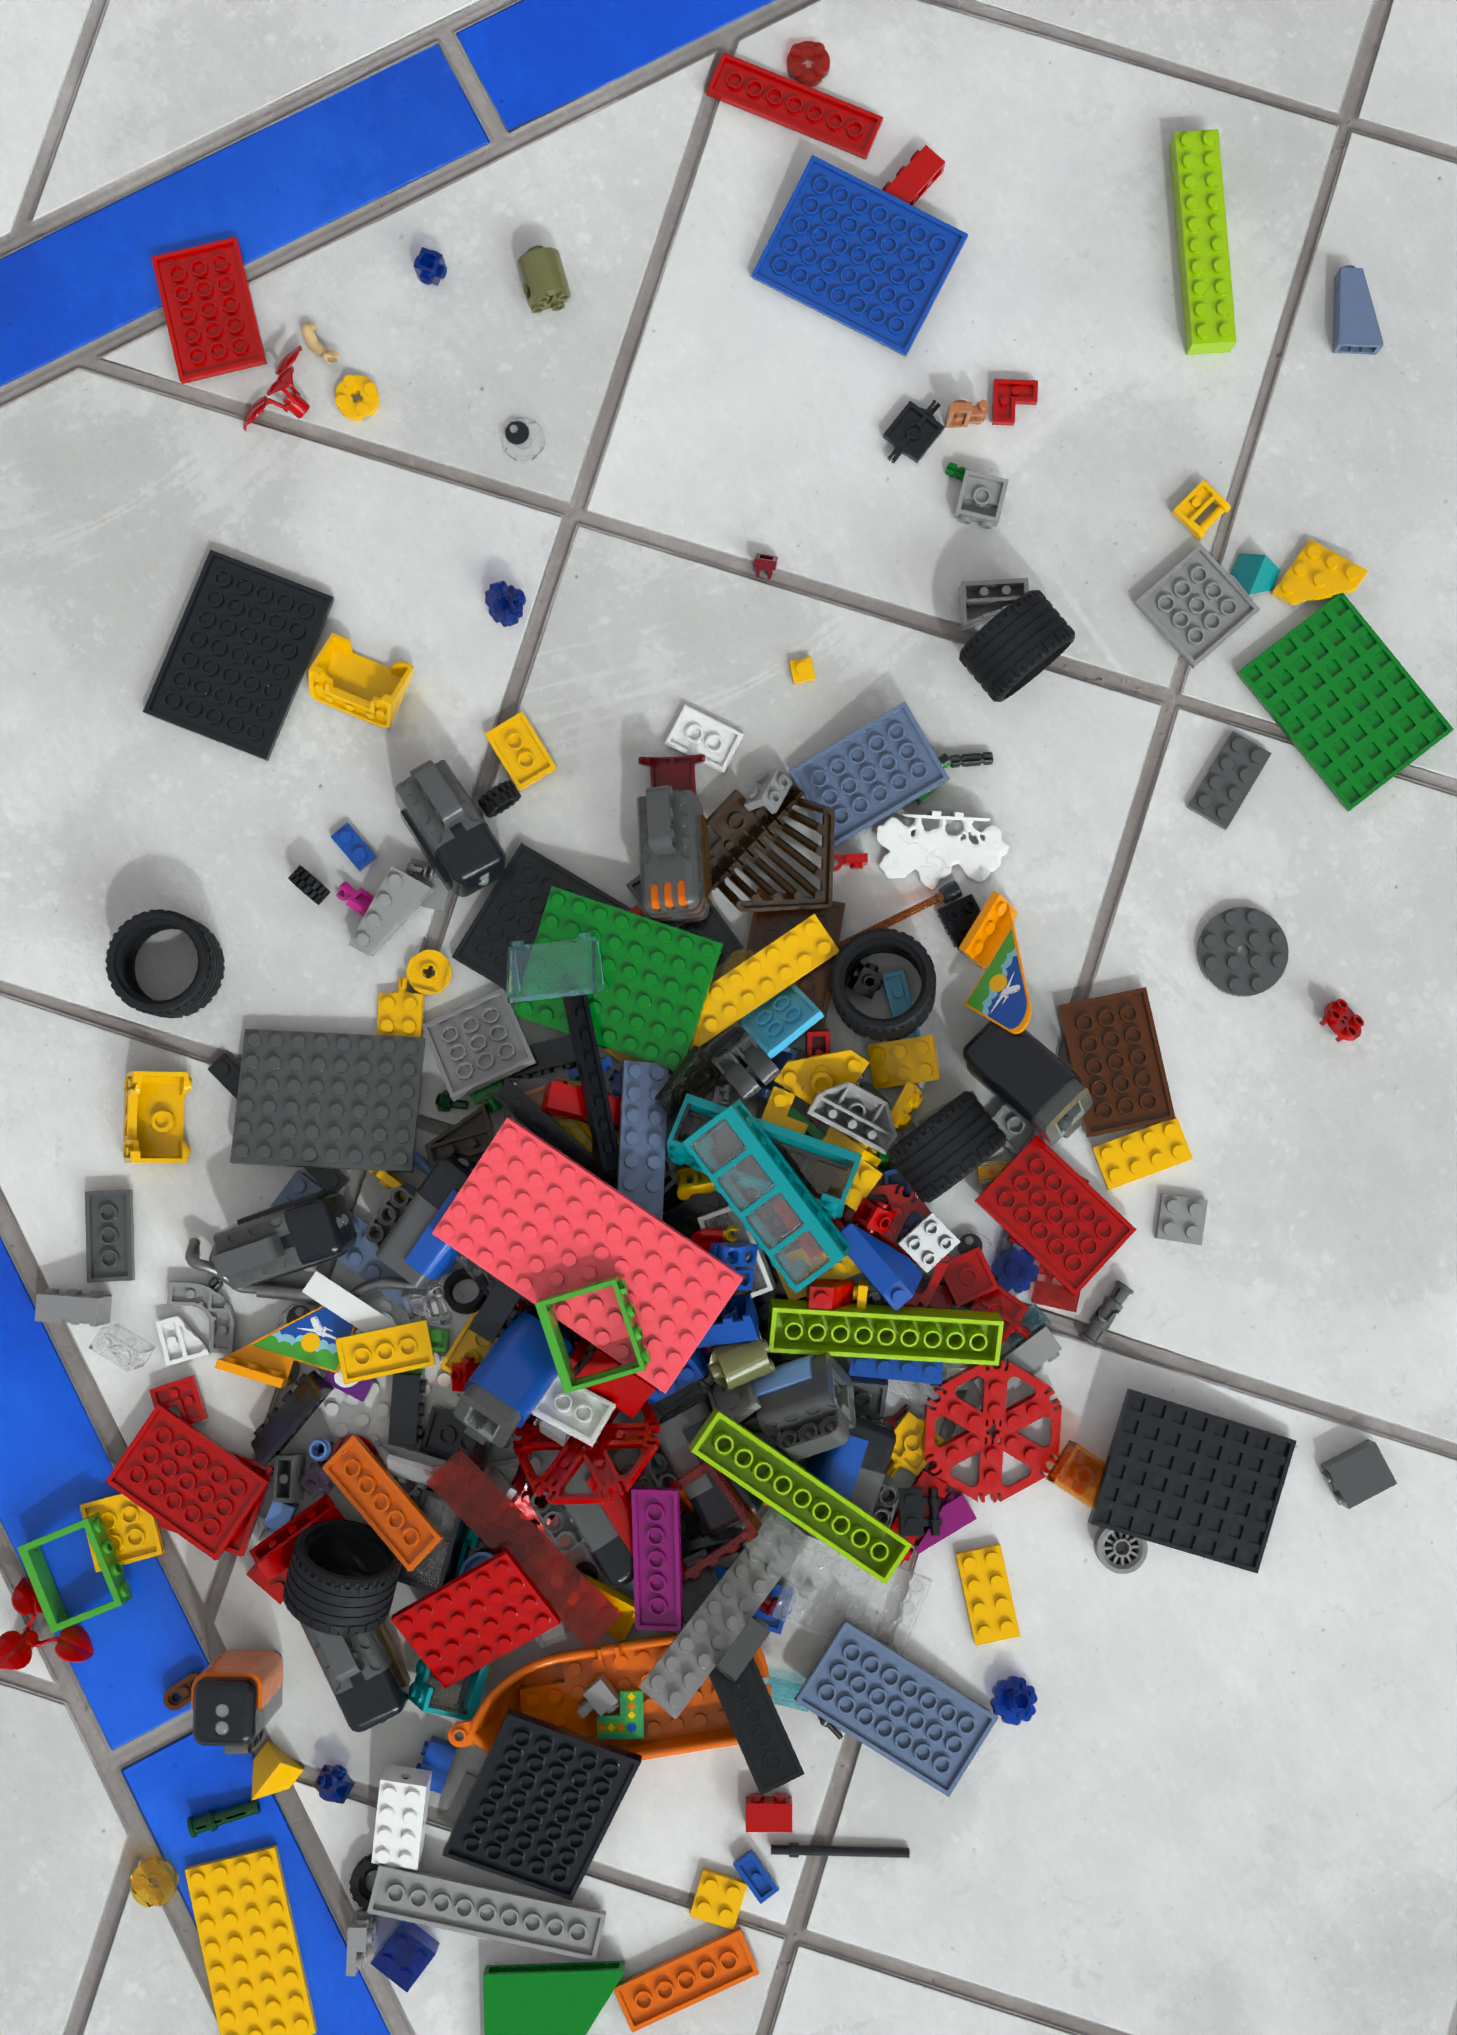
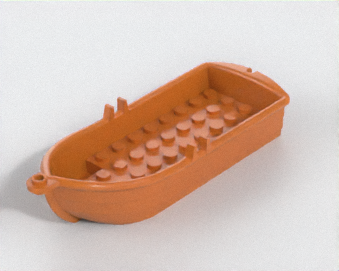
M678 1633L566 1650L534 1660L502 1680L485 1698L472 1720L453 1724L449 1729L448 1739L455 1747L477 1745L488 1754L508 1708L597 1739L598 1713L596 1710L593 1709L583 1719L576 1712L578 1706L587 1700L583 1695L585 1688L603 1673L619 1694L622 1689H640L638 1687ZM760 1646L753 1658L762 1678H768L769 1671ZM709 1676L676 1719L670 1716L643 1691L644 1739L600 1740L642 1756L641 1760L738 1745ZM765 1684L772 1699L771 1684ZM620 1698L617 1702L619 1706L612 1713H620ZM461 1732L464 1737H458L456 1733Z

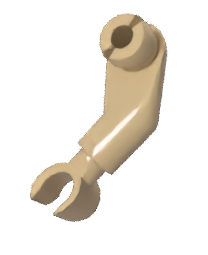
M313 322L303 324L301 333L308 348L316 354L323 356L325 362L329 365L337 362L338 360L334 358L339 357L340 354L335 350H328L325 345L318 341L315 334L316 325Z

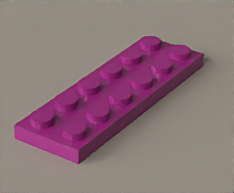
M633 1487L631 1489L635 1630L681 1631L683 1628L680 1491L679 1488Z

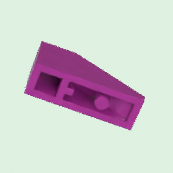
M952 1491L945 1496L944 1501L939 1505V1518H942L940 1535L932 1536L930 1526H926L924 1528V1536L914 1544L917 1554L977 1519L960 1491L957 1493Z

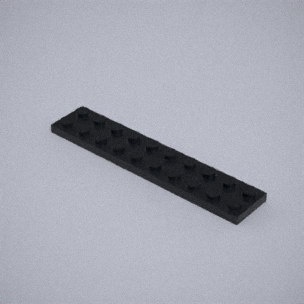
M706 1549L681 1560L683 1617L686 1623L719 1581ZM754 1658L750 1660L735 1682H732L714 1667L709 1674V1678L760 1795L804 1775V1771Z

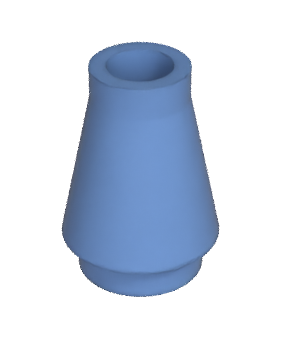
M316 1438L310 1443L309 1454L314 1460L323 1461L330 1456L335 1444L324 1438Z

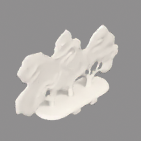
M930 809L929 814L902 813L904 817L915 818V823L909 827L903 825L897 818L891 817L884 825L877 827V842L889 850V853L883 857L882 862L879 864L880 868L884 871V875L889 879L905 878L907 874L916 869L919 872L920 882L932 891L939 885V880L946 879L952 874V866L955 864L961 866L967 877L981 883L989 877L990 872L995 871L1001 865V857L1006 855L1010 848L1007 843L1002 841V831L998 826L986 827L982 832H979L972 826L974 821H989L991 818L964 816V813L961 811H951V815H941V811ZM922 818L940 819V825L937 829L925 831L921 821ZM946 820H962L964 830L956 836L948 835L945 831ZM916 829L915 836L912 837L911 831ZM969 832H971V836L975 835L977 837L978 844H973L969 840ZM965 834L966 839L961 840V836ZM980 834L985 835V840L980 838Z

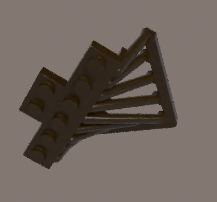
M793 783L778 811L774 814H771L765 806L749 811L744 806L747 799L735 789L705 820V823L719 836L706 850L708 888L713 891L718 888L740 912L830 908L832 906L835 812L828 806L801 798L805 793L797 789ZM796 805L822 814V824L793 810L792 807ZM785 815L822 835V846L788 825L781 818ZM773 827H777L820 856L821 868L783 840L774 831ZM763 838H768L821 881L820 890L782 859ZM753 848L759 849L813 897L806 898L763 861ZM747 857L788 893L792 899H784L780 893L748 866L744 858ZM737 867L772 900H762L760 895L736 874L734 869ZM727 877L751 901L741 900L725 884L724 879Z

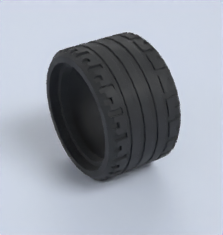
M1031 590L1017 598L985 624L961 649L959 660L964 667H967L969 673L981 684L983 690L988 693V696L994 702H1002L1019 691L1056 660L1073 643L1075 632L1070 625H1067V622L1060 616V613L1053 608L1050 601L1046 600L1045 595L1040 590Z
M163 909L149 910V912L144 911L132 916V919L126 920L118 928L117 933H114L112 941L110 940V946L106 952L107 958L105 959V963H107L108 981H111V987L114 989L115 994L121 997V1000L129 1007L135 1008L137 1011L163 1018H182L183 1015L190 1016L193 1013H197L200 1008L206 1007L213 1000L212 997L216 996L218 989L222 985L221 979L224 978L223 974L225 971L223 962L225 960L223 951L219 948L220 944L207 927L185 915ZM169 929L182 930L192 940L197 951L198 966L194 980L185 991L172 999L153 1000L144 993L136 979L135 959L138 951L148 938L160 931Z
M876 928L874 930H867L863 934L859 933L851 938L848 944L845 943L831 967L830 989L835 1009L847 1027L853 1029V1032L864 1038L869 1037L870 1040L877 1041L901 1039V1036L906 1037L915 1032L918 1026L921 1027L929 1017L928 1014L932 1011L936 996V972L930 955L927 954L925 947L919 941H915L911 935L909 936L905 932L900 933L896 929L884 928V930ZM877 953H893L903 957L914 966L920 976L922 985L919 996L912 1007L896 1017L880 1019L867 1016L853 1006L846 994L847 979L853 967L865 957Z
M964 1091L888 1151V1159L896 1166L897 1171L903 1175L904 1180L910 1184L912 1190L917 1193L916 1195L922 1202L930 1203L995 1154L1006 1143L1007 1136L1002 1129H999V1125L995 1120L991 1119V1115L984 1110L983 1105L977 1101L976 1096L972 1092Z
M329 1520L314 1524L303 1530L294 1542L283 1590L284 1604L298 1621L318 1632L337 1636H351L368 1632L380 1626L389 1615L402 1563L372 1527L367 1524L350 1520Z

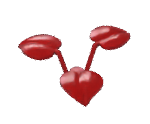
M300 345L280 361L275 371V374L279 376L266 393L270 396L282 390L286 394L283 399L285 405L268 398L266 395L259 398L249 408L243 423L245 431L247 425L254 421L268 404L278 406L285 412L290 410L298 419L309 410L310 405L300 397L301 394L295 389L293 384L294 367L292 364L295 362L299 351H302ZM290 387L292 391L288 392L286 388Z
M29 1577L22 1578L13 1590L11 1601L13 1608L22 1615L31 1614V1618L23 1629L22 1634L12 1630L0 1636V1669L19 1670L26 1667L31 1661L32 1649L34 1647L39 1648L41 1645L54 1641L58 1642L55 1646V1653L62 1660L67 1662H83L90 1659L94 1653L91 1640L87 1632L80 1626H69L61 1630L60 1637L55 1636L38 1641V1634L30 1630V1627L36 1618V1613L42 1614L43 1611Z

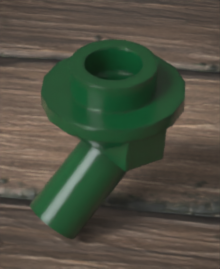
M448 1090L439 1093L435 1101L438 1111L446 1113L450 1112L451 1108L467 1110L469 1106L468 1101L456 1100L453 1102Z

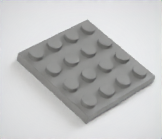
M1201 544L1133 603L1192 669L1260 610Z
M504 988L491 992L422 1025L453 1102L536 1063Z

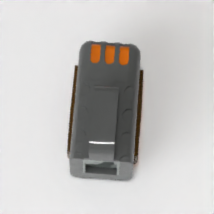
M670 785L647 788L646 796L637 798L642 907L651 919L669 925L703 921L708 916L709 908L713 905L707 819L703 815V807L693 791H673Z

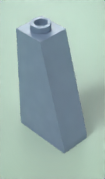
M1352 265L1341 267L1334 277L1333 353L1376 355L1383 347V339L1363 268H1355Z

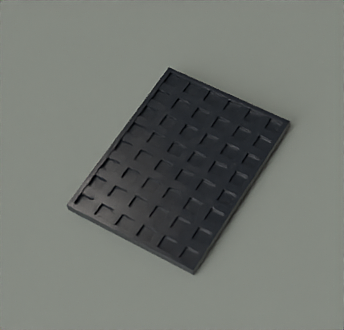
M1128 1388L1088 1522L1092 1525L1258 1574L1296 1440Z

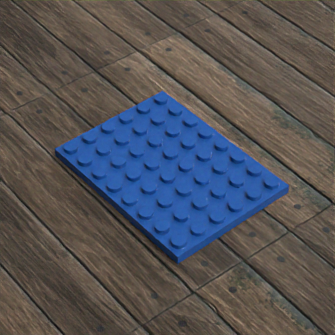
M812 155L751 277L906 357L968 238V234Z

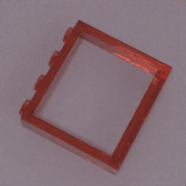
M707 1462L698 1464L665 1488H679V1491H681L709 1472L747 1528L690 1567L687 1566L681 1557L683 1582L689 1577L691 1580L697 1578L703 1573L702 1569L707 1565L710 1568L715 1566L722 1560L721 1556L725 1553L731 1555L740 1548L739 1544L744 1540L747 1542L752 1541L759 1535L758 1530L762 1525L728 1477Z

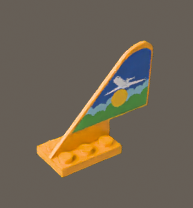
M993 891L958 948L976 966L982 969L987 966L964 1005L1008 1032L1019 1034L1026 1029L1029 1023L1031 1002L1014 925L1018 912L1001 894Z
M321 1306L235 1352L217 1359L215 1368L278 1388L291 1384L293 1376H290L294 1360L338 1373L340 1362L335 1339L353 1335L356 1327L326 1307Z

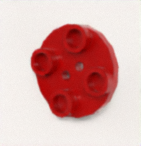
M1338 999L1337 1001H1331L1325 1006L1324 1017L1319 1024L1321 1026L1328 1024L1332 1031L1338 1035L1335 1040L1340 1042L1343 1039L1354 1041L1360 1037L1364 1021L1359 1015L1354 1014L1343 999Z

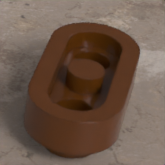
M191 1672L166 1690L163 1702L168 1709L179 1710L191 1702L193 1680L201 1672ZM174 1693L180 1694L179 1700L175 1699Z

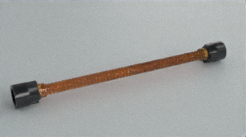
M954 880L940 888L931 898L929 897L921 901V903L919 902L911 906V908L909 907L901 911V913L899 912L888 919L878 922V924L870 926L868 929L863 930V932H858V934H863L867 930H874L876 928L883 930L888 928V926L891 927L893 924L911 917V915L913 916L921 912V910L923 911L931 907V905L954 901L962 897L961 889ZM857 934L840 941V943L838 942L836 944L838 949L841 950L845 943L848 944L850 939L857 936Z

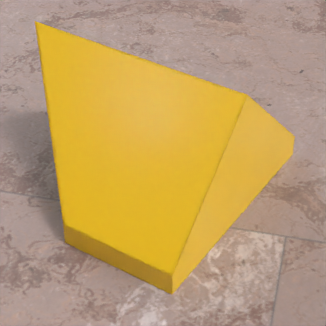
M269 1740L253 1760L251 1800L289 1789L304 1770L302 1766Z

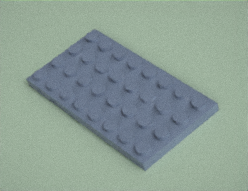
M845 1619L794 1698L795 1702L950 1797L998 1719V1716Z

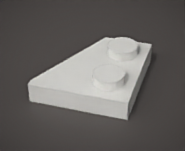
M180 1315L155 1322L166 1366L211 1354L209 1353L210 1349Z

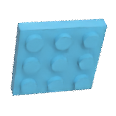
M793 983L738 1020V1023L748 1032L764 1053L772 1059L816 1024L824 1015Z

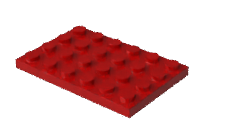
M237 237L151 257L176 367L182 384L267 364Z
M1037 1135L1028 1142L974 1200L1073 1296H1076L1137 1230Z
M160 1403L156 1405L105 1482L216 1561L220 1558L270 1483V1480Z
M507 1548L392 1614L391 1621L442 1686L447 1688L559 1625L561 1618Z

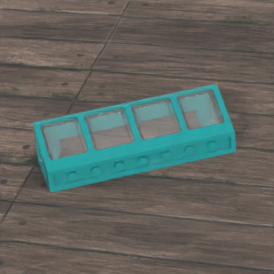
M740 1099L683 1141L687 1152L695 1158L700 1165L701 1171L710 1178L716 1191L722 1194L728 1202L729 1208L742 1221L743 1227L752 1234L758 1247L764 1250L770 1258L773 1267L779 1270L786 1284L795 1293L802 1290L845 1258L852 1250V1247Z

